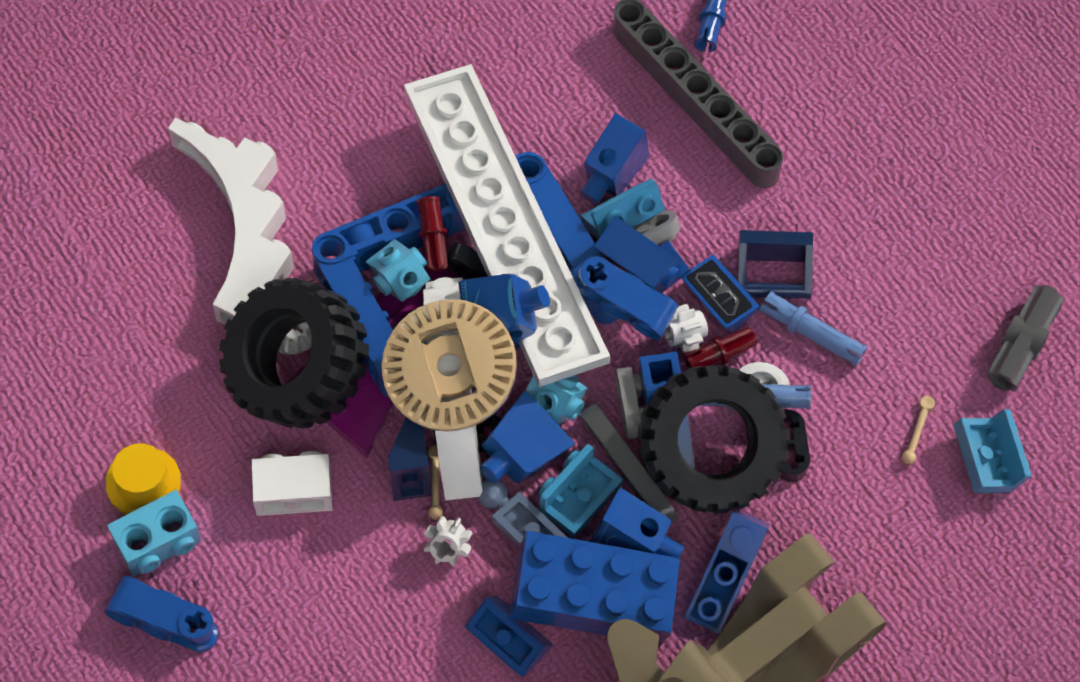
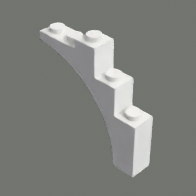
M175 118L168 127L172 146L196 161L214 179L226 197L234 217L235 241L233 258L226 281L213 302L216 321L226 325L227 320H232L235 316L234 308L241 300L246 302L249 299L247 295L249 292L257 287L265 289L264 284L275 279L282 281L288 278L294 269L292 252L288 246L279 240L273 239L286 220L284 203L277 194L265 190L278 172L276 154L267 144L260 141L255 143L245 137L236 148L228 139L224 137L216 138L206 133L201 126L194 122L186 123Z

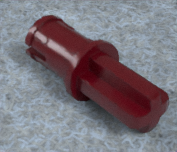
M437 196L423 197L416 201L421 226L418 237L423 240L425 260L427 262L426 268L431 272L442 271L448 267L444 239L448 232L446 228H443L440 197Z
M748 327L721 340L718 337H714L712 342L683 354V358L687 368L716 366L720 363L726 365L729 363L728 358L756 346L758 341L754 331Z

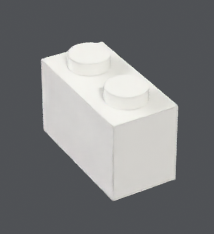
M307 451L299 456L283 457L279 454H267L260 459H252L253 503L256 516L333 511L331 466L328 454Z

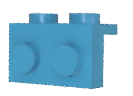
M649 179L581 214L580 217L585 228L599 239L614 216L633 228L665 211V207L657 183L653 179Z
M1002 409L992 418H961L953 424L974 493H1011L1031 477L1029 463L1026 459L1018 429L1010 409Z
M589 444L580 452L578 450L573 451L563 464L564 470L556 479L550 477L542 485L538 493L540 496L539 511L574 539L623 485V478L595 458L594 448Z

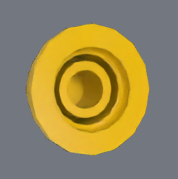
M144 443L132 444L123 448L116 455L106 475V492L111 504L125 515L176 489L178 493L181 490V473L175 460L165 451Z

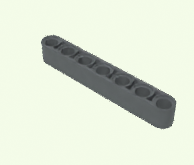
M619 1L614 9L613 33L616 39L754 185L760 188L774 186L779 181L783 163V152L778 145L640 1ZM653 43L656 44V46H649L646 44ZM669 67H677V68H679V69H678V70H672V69H669ZM691 91H700V92H702V93H701V94H695V93H692ZM714 115H723L725 118H717ZM737 139H745L749 142L741 143ZM767 163L770 164L772 167L766 168L762 167L759 164Z

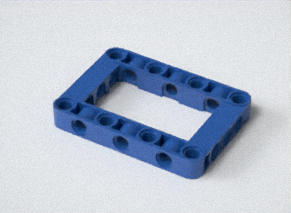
M533 152L515 155L524 176H531V178H526L571 274L578 265L590 257L599 256L604 258L600 251L594 247V241L546 165L545 160ZM446 184L324 232L317 236L312 244L313 270L321 286L344 297L347 303L353 306L359 313L360 319L358 322L365 325L367 337L363 339V343L369 345V357L364 358V364L378 390L388 398L390 397L382 377V358L386 343L393 330L389 325L388 313L386 310L382 312L373 296V287L370 281L366 283L360 272L370 269L366 261L394 239L408 249L423 247V240L418 237L421 226L416 201L420 198L429 196L440 197L443 228H446L448 232L444 238L466 229ZM393 229H402V231H393ZM327 256H336V258H333V259H328V258H325V257H327ZM589 270L588 272L591 274L589 281L594 283V272L592 270ZM581 295L591 317L597 315L602 310L599 305ZM519 343L514 344L515 349L520 347Z

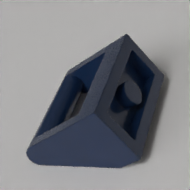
M739 231L737 281L751 297H767L772 291L781 298L811 299L813 232ZM746 260L803 262V284L746 282Z
M405 418L388 456L394 501L431 496L429 465L423 427Z

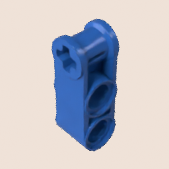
M599 256L586 259L571 274L581 295L599 305L610 315L632 325L641 334L655 340H661L679 307L669 296L655 291L638 277L624 272ZM589 270H592V271L594 272V275H593V279L595 280L594 283H592L591 281H589V278H590V275H591V274L588 272Z
M121 576L104 609V613L109 618L122 625L135 627L157 639L173 642L194 652L208 651L214 647L218 640V629L208 609L183 600L168 591L150 587L129 576Z

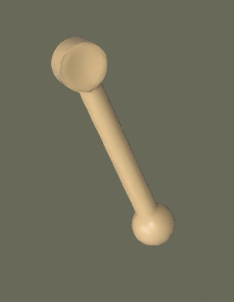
M924 396L920 400L919 408L921 412L908 450L903 452L901 457L906 465H911L916 461L915 450L927 414L935 406V401L930 396Z
M434 445L428 451V457L432 461V506L429 508L428 514L433 520H438L443 516V509L440 507V464L437 445Z

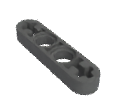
M594 403L579 413L589 432L637 497L668 517L672 523L678 520L679 517L668 499L600 408Z

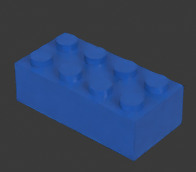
M526 531L519 545L509 619L607 636L609 628L613 623L621 619H629L658 634V645H662L672 632L680 558Z

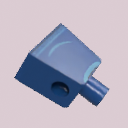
M501 274L458 282L460 300L475 303L493 313L508 330L514 344L535 333L537 329L535 311L550 305L548 291L543 285L531 288L529 281L514 274Z
M619 488L590 540L593 543L679 558L685 547L683 544L665 535L672 523L668 517L622 488Z

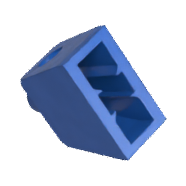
M617 113L614 114L584 162L588 180L580 190V194L586 200L593 204H598L606 192L615 197L624 191L650 157L646 131Z
M525 391L514 402L482 444L483 449L491 457L480 466V470L484 477L492 483L498 482L507 474L515 483L519 484L560 459L575 442L536 400Z

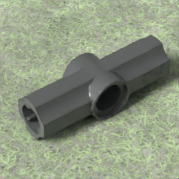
M1035 285L1020 315H1015L1002 340L1001 345L1003 346L996 355L986 376L994 387L1002 391H1016L1031 361H1035L1050 333L1048 330L1062 307L1064 298L1060 296L1058 290L1048 285Z

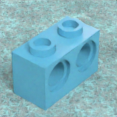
M177 489L107 525L112 540L132 577L139 573L146 574L154 571L161 565L162 561L174 555L181 556L187 554L195 548L197 543L201 542L197 525ZM178 522L183 524L175 532L165 531V528L171 523ZM138 540L148 542L143 549H130L131 545Z

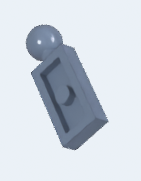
M488 480L482 482L483 492L478 497L479 502L488 509H498L492 515V522L518 548L526 531L568 538L520 491L509 500L507 498V488L500 480L496 483Z

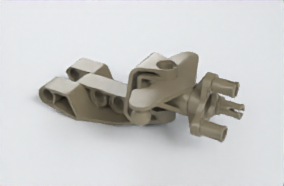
M808 533L795 541L759 571L746 598L708 651L703 646L690 640L664 672L656 663L659 635L633 620L621 619L613 623L609 628L607 638L620 682H817L833 674L877 636L887 625V622L861 592L851 596L830 614L825 611L809 591L812 589L811 584L825 573L832 564H836V562L811 533Z

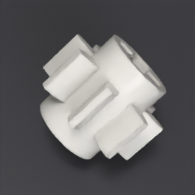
M685 304L679 306L664 333V337L669 346L681 347L682 352L686 353L700 348L699 343L703 342V338L708 335V326L700 310L695 311L694 308L689 310L688 305Z
M441 516L437 522V527L429 525L424 534L427 538L431 539L425 545L424 551L431 553L435 558L436 564L450 562L452 566H455L459 560V555L467 557L472 548L466 543L470 539L472 531L465 530L460 518L454 521L446 520L444 516Z

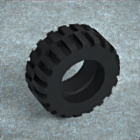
M285 278L282 281L275 279L264 284L265 289L257 287L247 294L249 299L246 302L241 300L234 308L236 314L233 319H228L224 327L227 330L226 337L221 339L219 351L223 352V359H219L220 372L227 376L223 379V383L227 392L233 394V401L240 408L246 409L249 414L257 418L290 428L293 426L301 429L311 428L314 423L321 425L331 420L332 412L340 414L347 407L345 401L349 397L354 398L360 389L356 385L360 377H365L367 367L363 366L364 358L369 357V345L363 343V339L367 337L365 325L358 322L360 319L359 313L353 306L347 303L344 297L328 289L297 278ZM307 322L312 336L310 358L299 376L293 381L282 385L276 369L278 349L285 336L294 327Z
M697 366L688 368L683 373H676L668 378V382L665 385L659 386L652 394L653 399L649 405H645L642 416H644L642 426L638 427V438L641 441L639 453L641 460L646 465L647 473L666 496L696 511L728 513V510L736 508L740 510L750 506V501L755 498L761 499L768 493L766 488L771 482H777L782 474L779 472L782 461L787 462L789 451L785 450L786 440H790L789 428H786L783 419L786 418L783 407L778 406L774 399L776 397L775 394L768 387H764L759 379L731 367ZM710 402L723 403L736 410L743 418L748 431V444L741 461L733 469L717 475L702 474L691 468L683 459L678 446V432L685 416L697 406Z

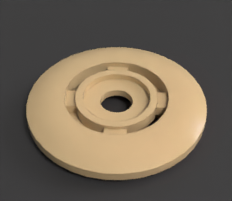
M455 299L431 302L409 313L392 331L382 358L384 386L395 407L413 423L431 430L446 432L473 427L492 416L507 399L513 387L517 369L514 343L503 323L486 308L472 302ZM458 331L456 336L444 335L432 340L428 345L424 344L427 339L438 333ZM446 355H455L461 361L460 370L453 376H444L438 370L440 359ZM472 387L477 388L470 395L449 402H441L443 397L460 396L468 392Z

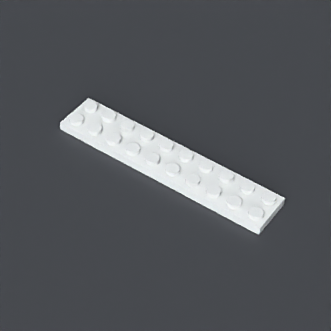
M470 64L404 84L406 99L487 275L514 274L529 281L531 288L543 285L548 291L550 305L535 311L537 325L535 333L518 342L538 386L541 387L609 364L610 354L472 65Z

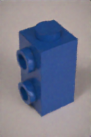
M616 216L613 217L594 245L599 251L659 292L663 287L669 288L680 273L677 267L681 261Z

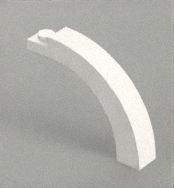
M443 277L435 281H428L426 283V290H423L424 305L439 300H460L458 282L462 281L463 278L451 279ZM445 331L438 333L427 339L426 345H428L429 342L440 336H456L458 331ZM446 355L438 363V370L444 376L455 375L461 367V361L455 355ZM471 389L460 396L443 397L441 402H449L472 394ZM476 425L459 431L446 432L435 430L445 501L480 497L483 492V474L480 470L481 460Z

